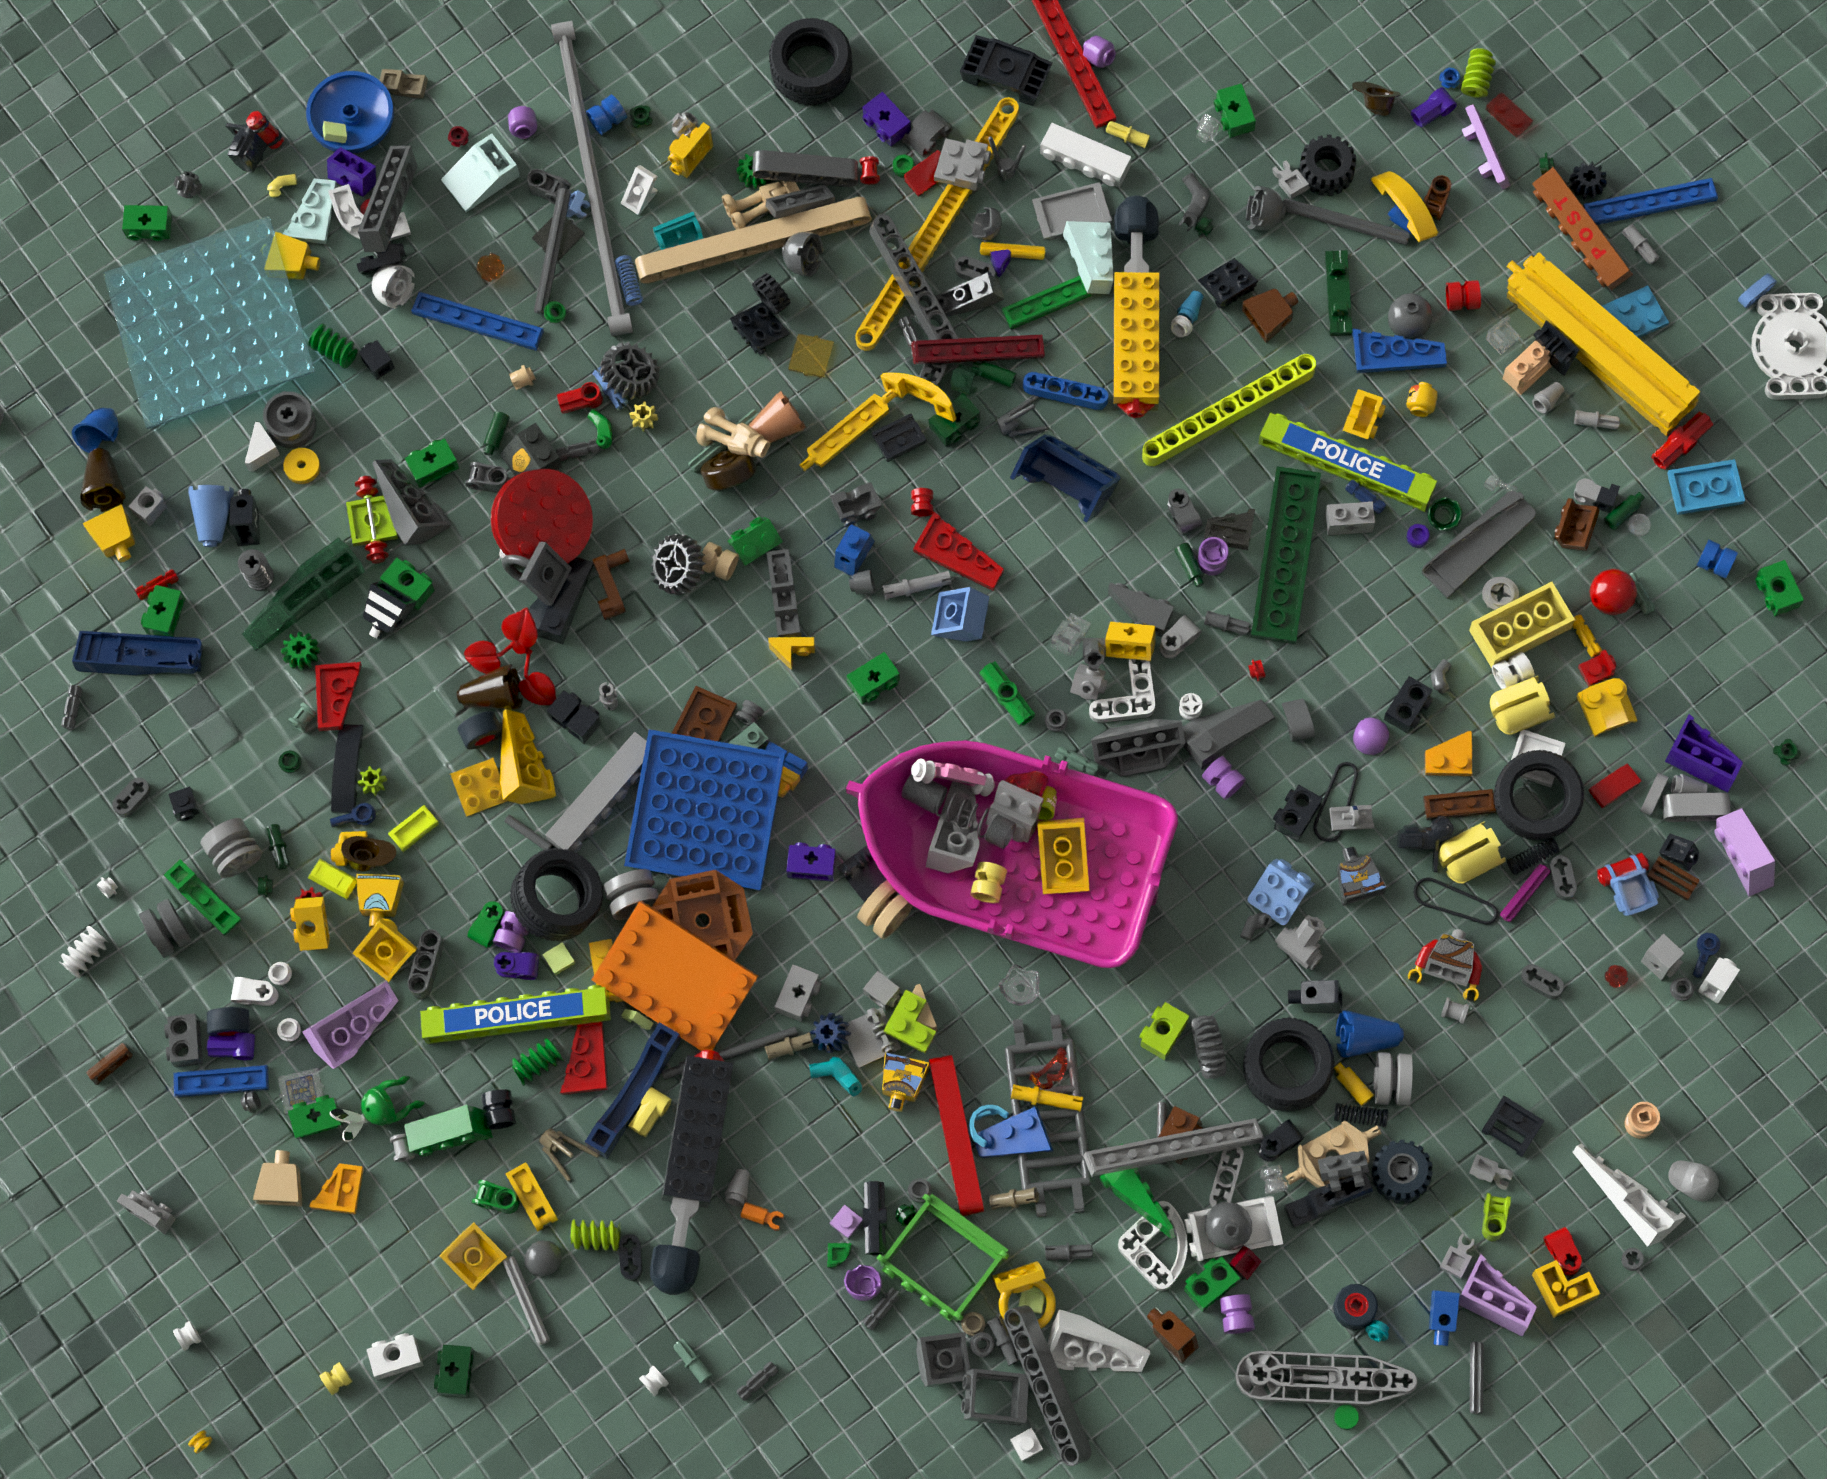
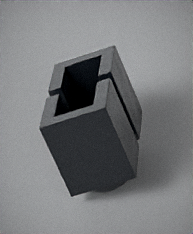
M563 690L547 709V714L551 720L563 729L569 728L568 732L585 744L601 725L600 713L590 705L586 707L580 704L582 700L575 693L571 692L569 694Z

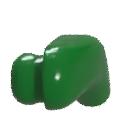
M593 409L587 418L597 428V445L602 449H607L612 445L613 441L611 422L604 415Z

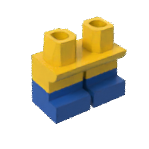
M769 741L765 750L785 753L778 796L783 798L789 790L793 791L808 770V765L806 761L790 752L788 753L785 749Z

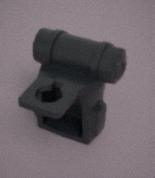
M1438 816V818L1431 822L1430 827L1419 828L1417 824L1405 825L1403 829L1398 830L1397 847L1405 849H1433L1432 871L1437 872L1439 841L1447 840L1452 836L1454 831L1453 824L1447 817Z

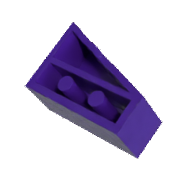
M1690 714L1687 716L1665 760L1666 763L1727 793L1743 764L1722 743L1719 744L1713 739L1706 728L1703 730Z

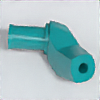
M832 1057L827 1062L809 1064L811 1079L832 1075L852 1097L862 1091V1084L857 1076L839 1057Z

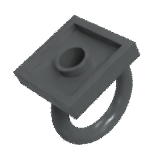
M539 542L531 559L519 555H507L502 559L504 570L512 578L526 585L545 605L551 606L572 569L546 542ZM512 564L521 565L526 568L521 573Z

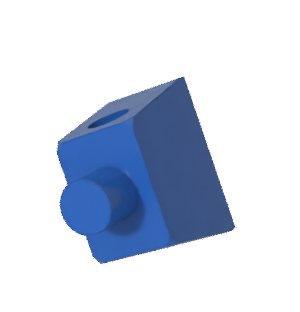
M850 525L835 551L834 568L853 577V574L858 572L875 542L872 535L854 525Z
M1432 1291L1429 1329L1435 1330V1345L1448 1346L1449 1331L1456 1332L1460 1293ZM1442 1314L1447 1317L1445 1325L1439 1323V1317Z

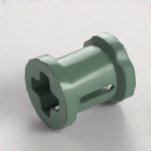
M302 702L300 704L301 708L293 718L288 719V722L304 733L306 731L305 727L313 717H317V713L310 706Z

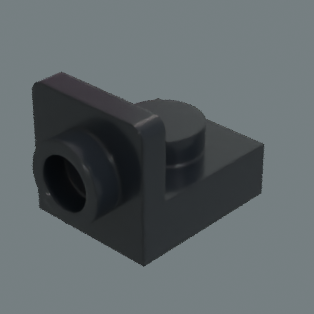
M190 786L168 794L173 807V814L178 821H188L193 819L194 815L200 814Z
M1669 833L1659 851L1661 857L1682 864L1683 868L1687 871H1690L1691 867L1699 859V850L1693 841Z

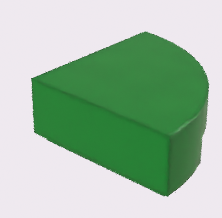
M828 1243L827 1267L833 1268L841 1265L849 1257L852 1243Z

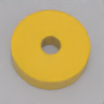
M296 448L287 454L283 467L287 477L292 482L307 484L318 476L320 461L312 450ZM300 464H306L304 468H298Z

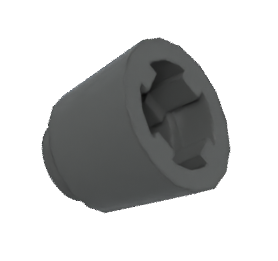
M871 569L853 574V578L849 579L851 592L855 591L856 594H875V584Z

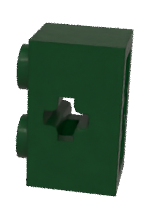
M964 393L951 402L956 416L954 422L937 414L928 419L929 428L945 446H948L950 443L955 444L962 438L963 433L967 430L975 429L980 423V411Z
M443 1344L442 1351H438L437 1365H440L439 1375H435L434 1389H437V1393L440 1396L469 1398L474 1349L472 1347ZM453 1366H455L459 1371L455 1372L452 1377L448 1371L453 1370Z

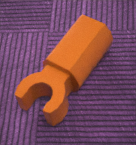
M745 1202L741 1212V1218L762 1225L766 1223L775 1231H779L780 1226L773 1224V1219L776 1217L784 1218V1214L779 1211L770 1213L768 1209Z

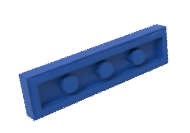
M267 1065L173 1073L175 1097L269 1090Z

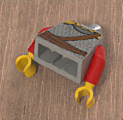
M1456 929L1452 932V935L1444 933L1440 936L1439 940L1434 939L1422 947L1415 962L1416 967L1409 971L1408 979L1410 980L1413 973H1418L1420 977L1416 984H1419L1422 981L1421 971L1425 969L1424 973L1466 987L1470 983L1469 988L1464 991L1463 997L1466 1000L1468 991H1473L1475 994L1473 1001H1475L1479 996L1476 985H1479L1482 964L1478 954L1474 951V944L1465 940L1466 933Z

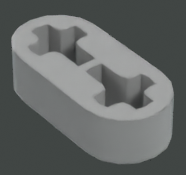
M1658 772L1641 807V812L1651 816L1669 777Z

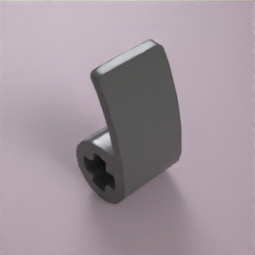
M1298 699L1282 703L1291 741L1315 737L1313 722L1305 700Z

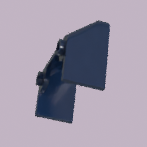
M1047 434L1024 447L1010 476L1012 480H1015L1022 475L1023 479L1030 483L1044 480L1079 501L1078 507L1081 513L1085 515L1083 521L1086 523L1099 514L1121 479L1120 475L1058 438Z

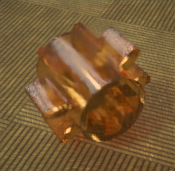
M490 253L489 256L485 255L479 259L477 271L482 275L481 279L491 282L492 279H499L502 276L504 264L500 260V256Z

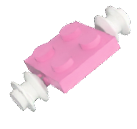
M918 759L911 769L913 778L917 782L923 781L928 784L936 777L958 783H967L971 786L973 794L988 796L995 787L991 774L984 775L976 769L960 768L958 765L942 764L933 761L926 762L924 759Z

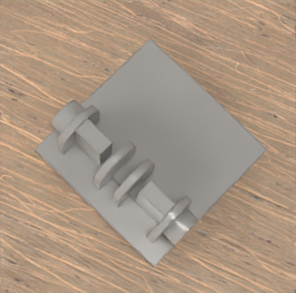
M874 1007L867 1010L868 1014L848 1022L850 1025L845 1029L851 1032V1035L846 1036L845 1039L849 1042V1049L858 1068L885 1057V1052L891 1054L901 1049L896 1038L884 1033L888 1019L882 1007L879 1009Z

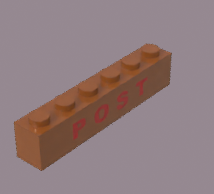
M1554 167L1532 183L1536 189L1533 191L1534 195L1540 202L1543 200L1548 205L1546 211L1552 219L1557 217L1561 224L1558 227L1565 236L1569 234L1574 240L1571 242V245L1576 252H1583L1586 257L1583 260L1590 270L1595 269L1599 275L1596 279L1603 288L1608 286L1612 291L1633 275Z

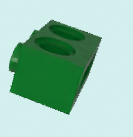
M1222 1256L1218 1260L1215 1257L1203 1266L1205 1270L1198 1275L1195 1272L1185 1281L1187 1285L1184 1291L1202 1312L1240 1281V1277ZM1223 1270L1226 1273V1278L1224 1280H1217L1214 1278L1213 1272ZM1200 1284L1205 1285L1208 1293L1198 1295L1195 1292V1287Z

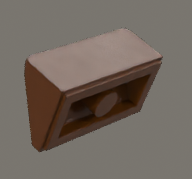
M121 1043L90 1068L86 1074L98 1085L129 1060L133 1054L124 1043Z

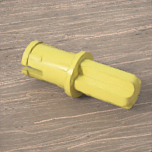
M1110 121L1106 128L1107 133L1124 139L1125 143L1128 141L1144 149L1150 138V135L1134 130L1132 126L1128 128L1113 121Z

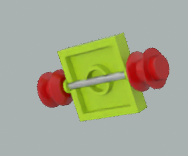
M362 476L355 482V487L360 488L356 495L364 499L346 502L352 544L354 547L366 545L365 550L370 552L366 559L374 564H379L389 557V554L384 552L387 544L382 541L398 539V534L394 529L384 496L374 497L379 492L377 488L373 487L377 484V480L371 476Z

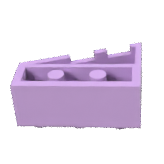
M1742 808L1717 818L1716 829H1714L1716 838L1719 842H1722L1748 896L1773 887L1775 860Z

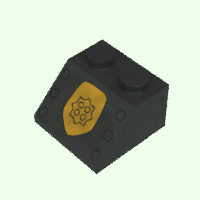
M536 423L516 434L500 454L514 476L537 469L557 471L562 467L559 456Z

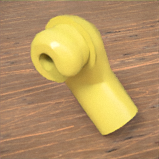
M296 174L276 177L267 187L270 197H279L281 195L280 188L284 186L297 185Z

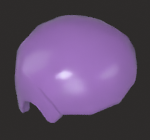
M1371 717L1361 720L1353 735V742L1356 748L1368 755L1382 752L1389 738L1387 725L1381 720Z
M859 1265L855 1269L846 1272L844 1283L847 1292L854 1299L868 1301L880 1293L882 1279L880 1273L875 1268Z

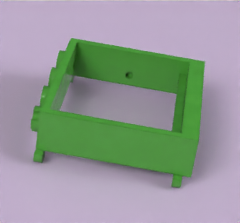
M925 1194L922 1198L926 1202L886 1255L884 1257L878 1255L876 1259L880 1261L883 1267L881 1271L891 1279L896 1277L901 1280V1286L910 1293H913V1291L921 1295L920 1300L927 1306H936L941 1310L939 1314L946 1320L951 1321L953 1319L958 1322L964 1318L963 1314L1004 1259L1007 1260L1009 1258L1008 1249L935 1195L931 1194L928 1196ZM928 1211L994 1259V1262L956 1312L889 1263Z

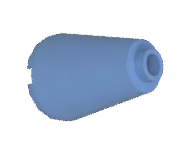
M198 485V490H193V486H190L188 493L198 541L203 543L204 547H217V543L222 542L230 511V499L234 495V489L229 487V491H224V486Z

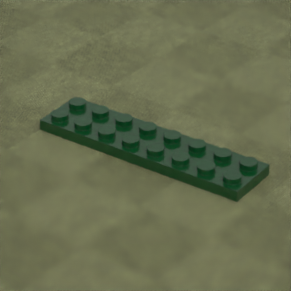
M1276 466L1251 638L1296 644L1321 473Z

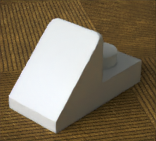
M641 165L637 166L621 204L637 215L641 214L658 191L654 188L658 176Z

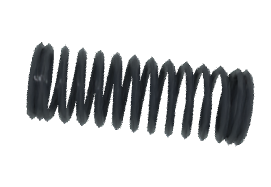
M1554 838L1545 839V841L1538 843V845L1531 846L1527 851L1520 852V855L1517 854L1513 858L1507 859V864L1511 872L1517 875L1521 873V870L1524 871V867L1528 869V866H1535V862L1537 864L1539 861L1542 862V858L1546 860V857H1550L1549 854L1553 856V853H1559L1560 849Z
M1336 1103L1334 1121H1339L1342 1108V1122L1346 1110L1345 1121H1348L1350 1111V1123L1354 1113V1124L1356 1123L1357 1114L1358 1124H1360L1363 1111V1125L1366 1112V1125L1369 1124L1371 1114V1126L1373 1125L1374 1115L1376 1126L1379 1113V1127H1381V1124L1382 1127L1387 1125L1388 1109H1383V1111L1379 1109L1377 1113V1108L1373 1111L1372 1107L1369 1110L1368 1106L1366 1109L1362 1106L1360 1111V1106L1356 1110V1105L1352 1109L1351 1104L1348 1107L1347 1104L1344 1106L1343 1103L1341 1105Z

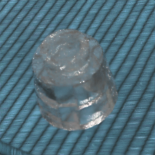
M1203 114L1195 130L1197 133L1196 137L1200 141L1207 143L1212 141L1224 127L1215 118Z

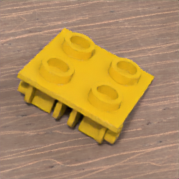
M494 758L450 773L466 816L507 802L502 797L500 774Z

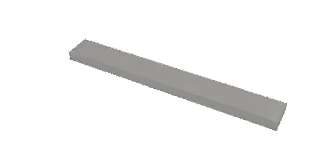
M1256 1118L1087 1151L1083 1157L1091 1177L1257 1144L1262 1142L1264 1136Z

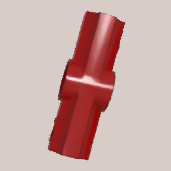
M1699 411L1683 427L1679 426L1668 437L1667 442L1652 454L1651 458L1659 468L1666 470L1681 455L1684 456L1690 452L1698 440L1712 428L1713 423L1710 417Z

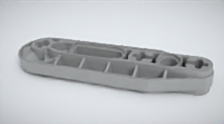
M1256 1351L1247 1354L1241 1359L1235 1374L1236 1384L1241 1393L1249 1399L1257 1401L1369 1406L1409 1395L1417 1387V1377L1410 1370L1363 1355ZM1274 1356H1283L1282 1364ZM1286 1356L1307 1357V1364H1286ZM1310 1357L1331 1358V1366L1310 1365ZM1270 1358L1271 1361L1269 1362L1268 1366L1265 1365L1267 1360ZM1334 1359H1355V1367H1334ZM1358 1360L1375 1362L1379 1364V1369L1359 1368ZM1257 1371H1261L1262 1375L1266 1376V1378L1263 1377L1262 1381H1258V1378L1253 1376V1373L1256 1375ZM1283 1372H1288L1289 1383L1283 1382ZM1294 1372L1328 1373V1376H1317L1303 1374V1376H1294ZM1271 1374L1281 1375V1379H1273ZM1354 1375H1358L1359 1380H1366L1368 1375L1371 1376L1369 1387L1366 1386L1368 1381H1361L1356 1386L1355 1382L1350 1380L1353 1379ZM1376 1376H1383L1387 1380V1385L1385 1387H1378L1374 1382V1378ZM1392 1376L1395 1377L1394 1382H1400L1403 1377L1406 1378L1407 1382H1411L1407 1388L1403 1387V1383H1395L1394 1388H1391ZM1299 1379L1303 1380V1382L1317 1381L1325 1383L1328 1381V1385L1293 1383V1380ZM1265 1386L1268 1387L1271 1394L1268 1395L1264 1389ZM1279 1390H1282V1398L1273 1397ZM1285 1390L1306 1391V1399L1285 1398ZM1309 1391L1330 1392V1400L1309 1399ZM1334 1392L1354 1393V1401L1333 1400ZM1358 1393L1378 1394L1379 1399L1369 1402L1358 1401ZM1382 1394L1391 1395V1396L1382 1398Z

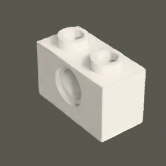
M409 1333L400 1334L391 1342L386 1343L385 1340L372 1344V1348L367 1349L373 1375L377 1380L424 1366L417 1340L414 1335L409 1336ZM400 1350V1357L397 1360H389L391 1351Z

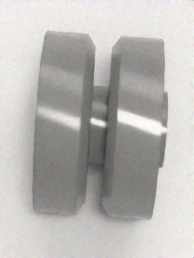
M638 869L629 871L610 879L604 884L603 890L607 900L612 901L609 907L615 920L629 919L639 901H643L651 907L653 906L659 894L657 889L651 888L655 883L650 870Z
M1377 1053L1373 1081L1375 1104L1388 1105L1391 1101L1392 1090H1394V1101L1397 1106L1410 1105L1412 1091L1411 1054L1399 1053L1396 1057L1395 1068H1393V1058L1390 1053Z

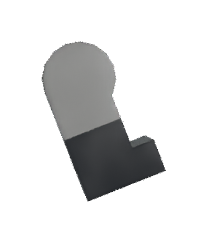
M1584 478L1577 482L1574 489V498L1582 504L1595 506L1599 510L1610 513L1620 486L1611 484L1610 489L1596 485L1590 479Z

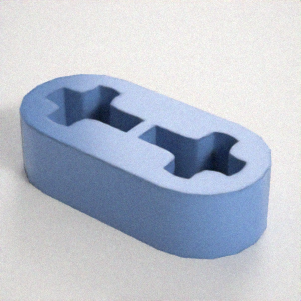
M1769 273L1748 288L1739 297L1738 301L1746 309L1749 308L1760 297L1769 292L1777 281Z

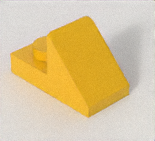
M814 637L768 638L770 650L791 670L792 653H796L798 656H808L810 653H815Z

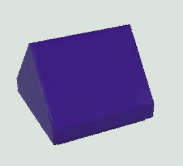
M1008 249L991 252V263L996 275L1000 277L1011 262V251Z

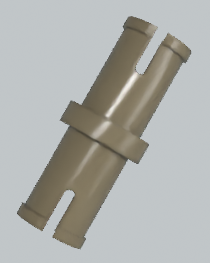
M810 1032L791 1039L786 1037L784 1041L765 1046V1050L770 1061L787 1054L792 1056L796 1051L814 1047V1043L812 1042Z
M1036 1187L1020 1191L1012 1189L1008 1193L990 1195L989 1202L992 1210L1010 1206L1018 1208L1022 1204L1039 1202V1193Z

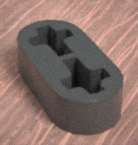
M962 256L955 262V272L962 279L972 280L984 274L985 271H988L989 274L995 277V270L988 263L968 256ZM968 264V268L962 271L961 266Z
M135 778L130 781L113 800L112 806L117 815L128 817L133 814L150 795V785L143 778ZM137 785L143 786L144 791L142 793L136 792L135 787ZM121 802L127 803L128 808L126 810L124 808L121 809L119 806Z
M1558 855L1551 860L1549 865L1554 892L1559 899L1569 900L1575 895L1577 885L1570 860L1566 856ZM1557 862H1560L1561 865H1566L1563 869V875H1561L1559 868L1555 869ZM1562 880H1565L1567 887H1571L1568 894L1564 890L1560 891L1563 886Z
M1528 965L1521 973V981L1525 986L1549 999H1556L1563 992V981L1537 965ZM1526 972H1536L1535 977L1540 979L1541 981L1537 979H1532V981L1528 980L1529 975L1526 974ZM1543 982L1551 985L1553 982L1556 983V988L1559 991H1548L1549 986L1544 984Z

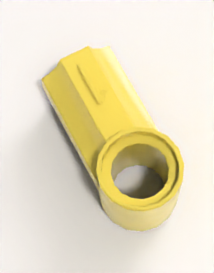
M651 1087L644 1095L641 1107L628 1125L629 1128L639 1135L646 1137L658 1118L666 1113L672 1099Z

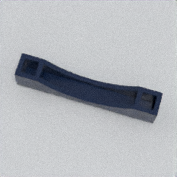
M659 1022L622 1090L603 1116L597 1121L585 1140L587 1148L606 1159L609 1158L640 1108L644 1095L653 1087L682 1041L679 1033Z

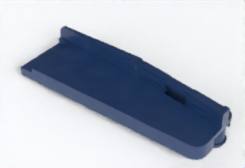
M79 631L72 663L75 670L79 672L124 675L194 674L197 671H201L202 668L200 660L203 645L198 638ZM162 663H175V666H173V665H159V664H162Z

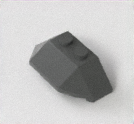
M1154 719L1110 728L1092 738L1091 743L1095 762L1121 777L1165 768L1180 748L1185 745L1182 721Z

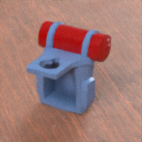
M1642 852L1597 869L1598 881L1604 887L1611 885L1615 892L1613 897L1617 908L1625 916L1644 911L1658 904L1657 898H1659L1655 884L1653 881H1649L1646 875L1647 870H1649V862Z

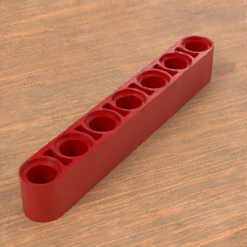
M952 1055L929 1059L960 1215L966 1216L984 1212Z

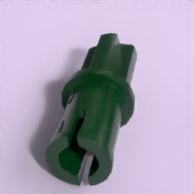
M272 824L271 830L269 826L265 828L270 844L268 849L273 854L276 868L284 870L289 866L285 849L287 844L283 842L280 826Z

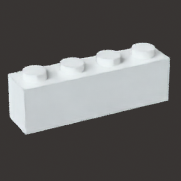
M1051 123L1040 144V154L1046 159L1056 160L1069 169L1075 168L1082 171L1087 177H1096L1108 186L1120 188L1131 167V156L1054 123Z

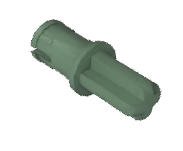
M685 1339L675 1343L673 1348L684 1361L685 1368L691 1370L700 1384L706 1382L712 1376V1373L709 1372L700 1360L701 1356L696 1355Z

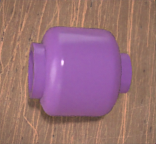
M1101 36L1091 37L1083 45V55L1090 64L1096 67L1103 68L1108 66L1115 58L1116 51L1113 43Z
M518 106L509 112L508 124L511 134L520 139H526L536 132L537 120L533 109L526 106Z

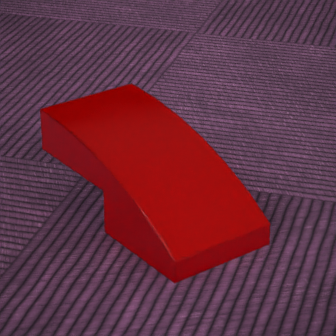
M1627 763L1596 783L1588 791L1601 808H1604L1618 800L1624 793L1638 786L1642 781Z

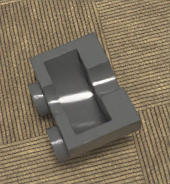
M931 108L929 113L925 110L911 123L913 129L908 134L905 133L903 140L923 156L927 151L931 152L936 147V140L939 137L945 138L950 134L952 126Z
M871 482L858 486L853 491H843L830 496L838 517L846 528L850 525H855L863 519L869 521L878 516L876 511L881 507Z

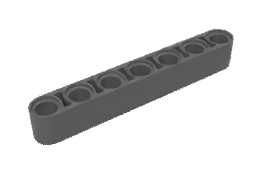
M1027 1305L1009 1309L1004 1315L1006 1328L1059 1455L1067 1466L1083 1463L1091 1457V1447L1035 1313Z

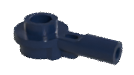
M361 803L352 809V813L330 818V823L332 827L356 821L359 825L367 826L375 820L376 811L371 804Z
M1703 933L1697 940L1696 945L1700 955L1692 974L1697 978L1702 977L1708 958L1716 954L1720 949V940L1713 933Z

